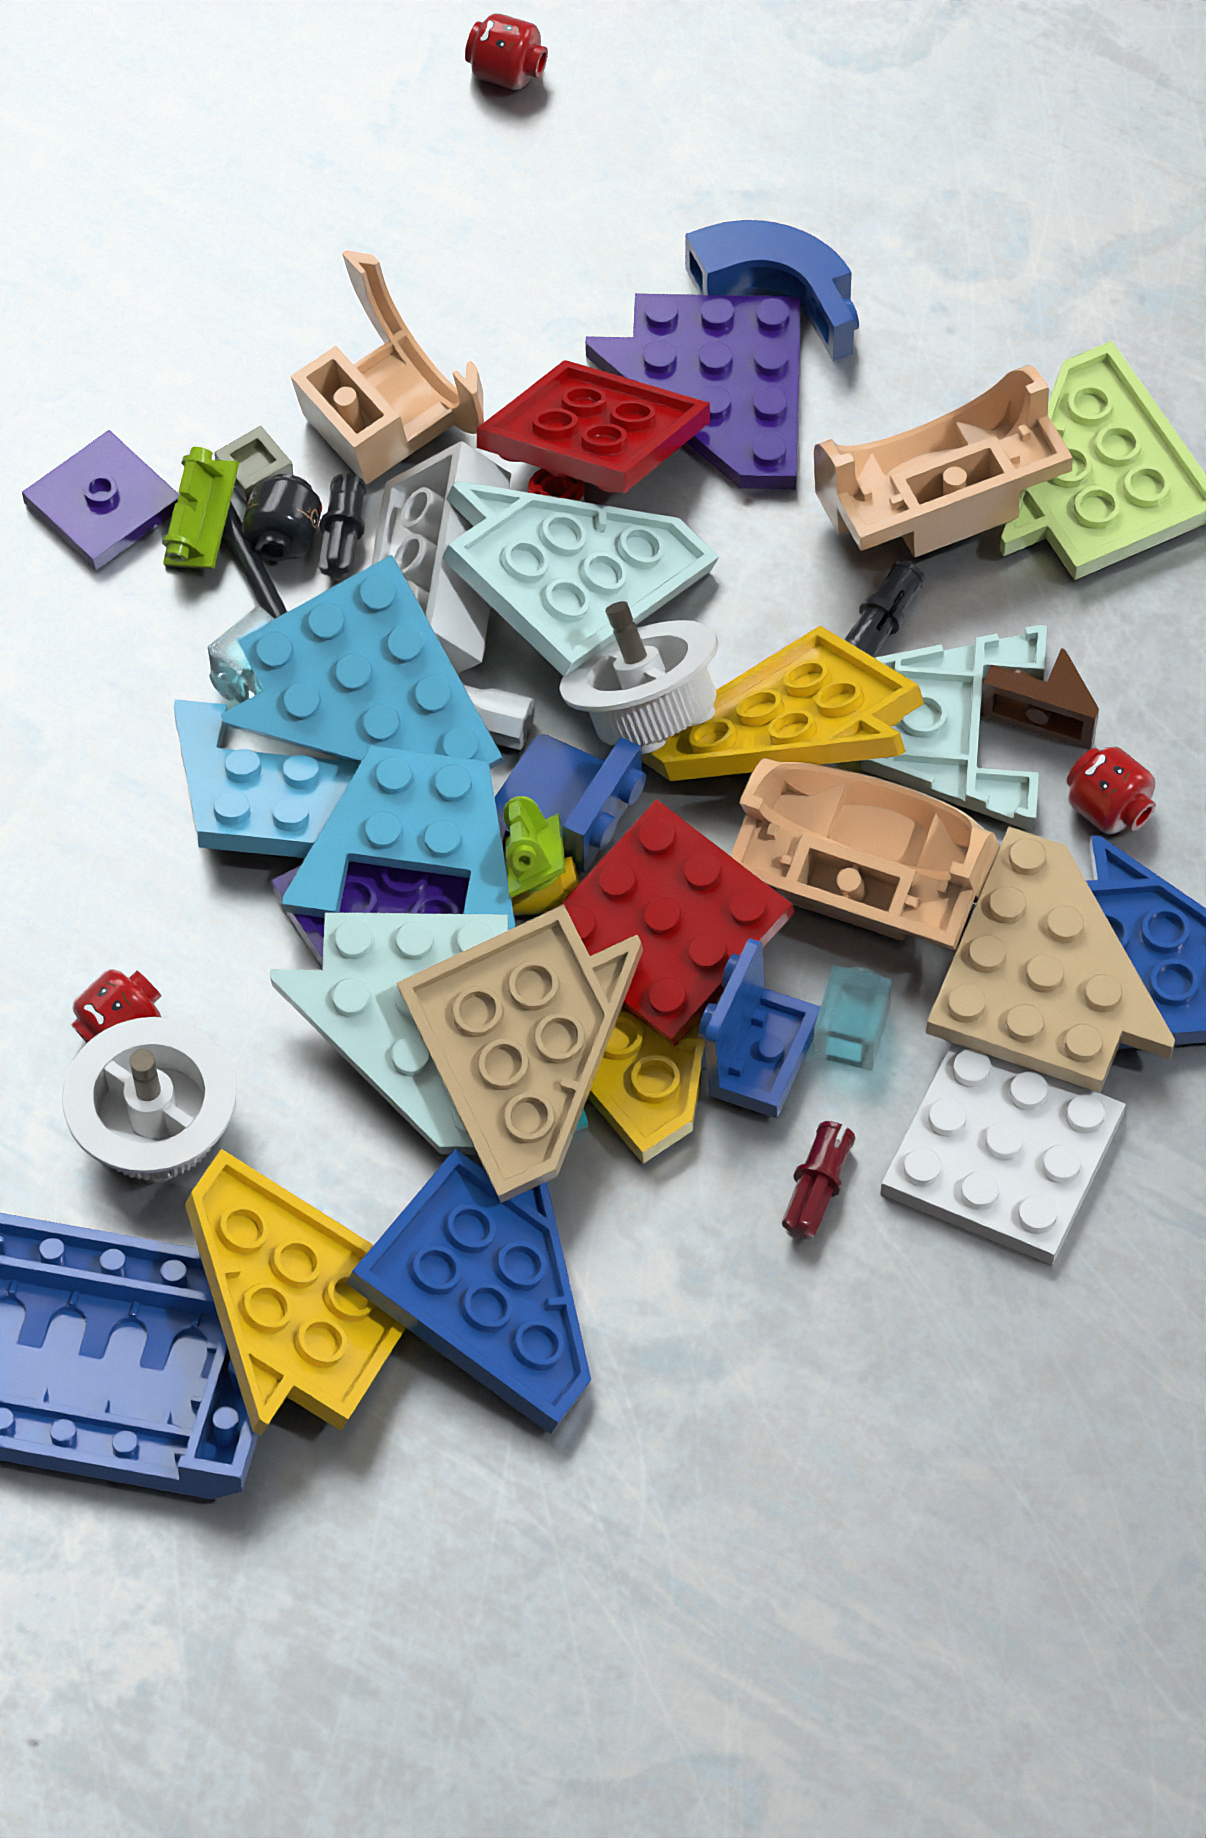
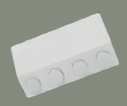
M463 441L386 481L371 564L372 566L390 555L394 557L457 674L482 662L486 650L485 639L492 606L442 559L448 544L474 527L446 500L452 484L457 481L509 489L511 481L510 472Z

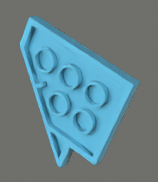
M392 555L237 639L263 691L220 714L228 727L356 763L362 762L370 746L489 762L490 769L505 761Z

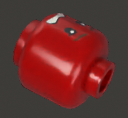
M501 13L491 14L483 22L477 21L470 30L465 46V61L471 64V69L476 79L509 90H520L526 86L532 77L539 78L544 71L548 57V48L541 45V33L535 24Z
M1117 746L1106 747L1101 751L1098 748L1090 749L1078 759L1067 776L1066 783L1070 787L1068 795L1070 805L1107 835L1117 834L1128 827L1133 831L1139 829L1147 822L1155 810L1156 803L1151 800L1155 790V778L1150 771Z
M107 969L73 1001L72 1009L76 1019L70 1025L88 1043L99 1033L119 1023L138 1018L161 1017L154 1003L162 995L138 970L130 977H127L119 970Z

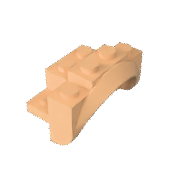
M1026 365L1008 372L997 384L967 404L909 431L860 445L842 446L836 444L833 439L816 444L813 451L815 493L837 534L850 531L860 551L902 536L915 558L1019 518L1020 491L1071 472L1073 457L1048 416L1049 386L1033 366Z
M763 758L755 767L739 802L746 816L731 857L772 889L785 894L793 905L900 941H904L905 935H909L955 951L972 903H977L1000 847L993 832L985 830L961 810L924 793L886 780L844 769L802 762H778Z

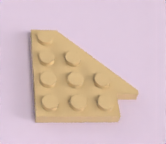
M1008 827L927 1020L926 1034L1101 1093L1120 1043L1170 1059L1175 1039L1066 845Z
M564 905L396 983L501 1203L558 1176L643 952L642 943L638 935H635L589 956Z

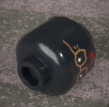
M278 474L261 480L252 489L243 518L242 532L245 538L254 545L257 552L268 560L283 561L287 558L300 557L308 552L313 545L322 513V503L319 496L312 490L311 485L298 476Z

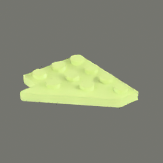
M1112 341L1064 360L1048 402V416L1073 457L1072 471L1020 491L1019 518L1005 524L1001 536L1000 552L1003 556H1006L1047 539L1073 579L1076 580L1206 524V474Z

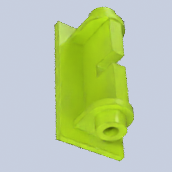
M198 446L191 447L189 455L182 457L181 464L184 466L178 490L179 498L174 506L168 535H164L162 544L166 547L163 559L164 566L215 568L238 472V461L211 460L213 452Z
M517 796L510 799L504 806L503 817L510 829V836L505 838L508 891L512 898L527 890L530 892L543 890L554 883L558 876L566 871L560 815L557 813L545 819L533 799L526 796Z

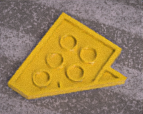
M820 625L716 690V700L713 704L715 714L712 718L704 723L689 726L673 736H668L667 742L661 748L650 753L641 754L643 763L669 781L753 772L763 758L778 762H802L822 765L900 756L906 750L900 732L893 729L892 726L898 724L904 716L922 706L924 701L918 684Z
M622 1006L587 1098L642 1164H644L693 1131L703 1070L701 1069V1060L705 1049L704 1040L698 1037L702 1017L674 1047Z
M221 1149L192 1190L185 1203V1207L252 1431L261 1436L286 1397L341 1431L406 1329L405 1326L346 1284L352 1270L373 1247V1244Z

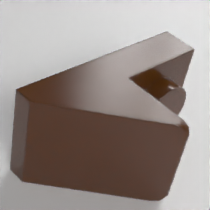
M1061 648L1047 682L1035 679L1027 672L1021 670H1007L991 665L983 683L980 715L1090 750L1095 741L1099 708L1065 649Z

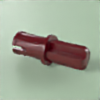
M823 1121L818 1125L816 1137L805 1164L797 1166L793 1174L797 1184L781 1223L786 1229L787 1234L795 1239L800 1237L810 1240L815 1237L830 1198L838 1195L841 1190L842 1183L839 1176L856 1137L852 1130L847 1127L843 1132L841 1140L836 1139L842 1126L838 1122Z

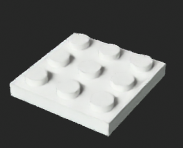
M951 1043L881 1183V1195L1053 1266L1124 1116L1126 1104L1082 1086Z

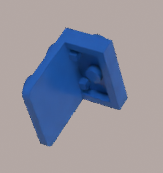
M540 734L536 736L494 797L498 822H501L505 827L506 837L510 836V829L504 821V806L514 797H529L536 802L545 819L557 813L560 815L564 858L572 856L576 869L585 873L598 851L604 850L610 843L615 833L617 822L627 806L633 805L643 790L646 773L642 772L641 746L620 737L604 761L549 735Z
M749 938L741 955L733 953L726 964L722 978V988L725 990L718 1005L709 1003L702 1016L698 1031V1037L705 1042L701 1069L707 1071L709 1096L778 1118L822 1021V1007L766 989L763 944L760 941Z

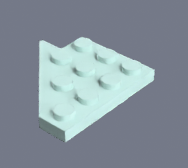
M462 481L452 484L446 500L474 527L449 543L442 559L564 677L616 640L613 633L614 628L611 627L605 612L609 605L619 601H626L633 616L632 622H635L637 625L710 572L719 558L701 538L680 518Z
M325 913L323 970L271 969L270 979L272 987L440 1154H451L456 1148L463 1154L478 1155L396 983L508 931V915Z

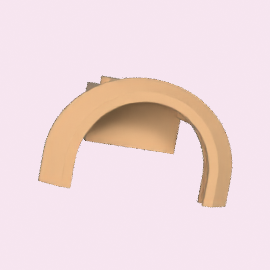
M346 250L342 253L351 284L365 313L384 344L355 364H352L335 345L291 375L290 378L304 417L367 485L453 425L469 434L477 433V427L484 423V392L478 368L472 361L466 363L465 378L457 370L452 373L456 387L437 369L417 343L399 314L386 286L380 262L372 254Z

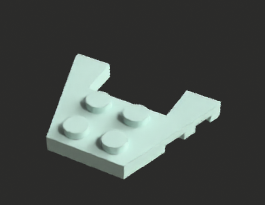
M1036 625L1026 627L1023 635L999 639L997 633L976 637V644L943 650L941 644L876 657L875 659L918 684L924 704L904 716L898 724L892 726L893 729L900 732L906 752L895 757L861 760V770L1017 827L1035 830L1039 772L978 768L977 753L982 678H986L990 666L994 665L1007 670H1021L1027 672L1035 679L1043 681L1047 626Z

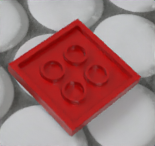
M563 360L477 427V448L497 454L500 458L509 462H523L546 469L554 476L572 477L595 484L606 492H621L625 494L710 423V402Z
M657 799L560 905L565 906L589 956L638 935L642 943L643 952L622 1006L674 1047L700 1020L708 1004H714L723 994L725 989L722 988V978L730 956L733 953L741 955L749 938L762 942L764 948L795 913L792 903Z

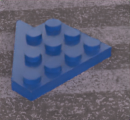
M1091 836L1089 851L1094 880L1086 882L1175 1039L1174 1045L1206 1042V908L1103 837ZM1120 1043L1118 1049L1135 1047Z
M455 1148L352 1270L346 1284L537 1425L552 1434L586 1390L591 1381V1375L547 1182L540 1184L501 1203L485 1169Z

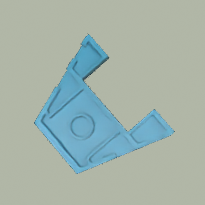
M175 699V725L178 731L181 757L186 773L198 847L306 858L360 763L342 758L332 760L312 758L307 755L292 756L254 752L248 749H222L227 725L220 714L227 711V704Z
M370 746L285 892L282 901L284 912L322 918H325V913H339L349 862H358L470 878L463 914L508 915V930L516 927L511 896L508 891V877L489 762Z

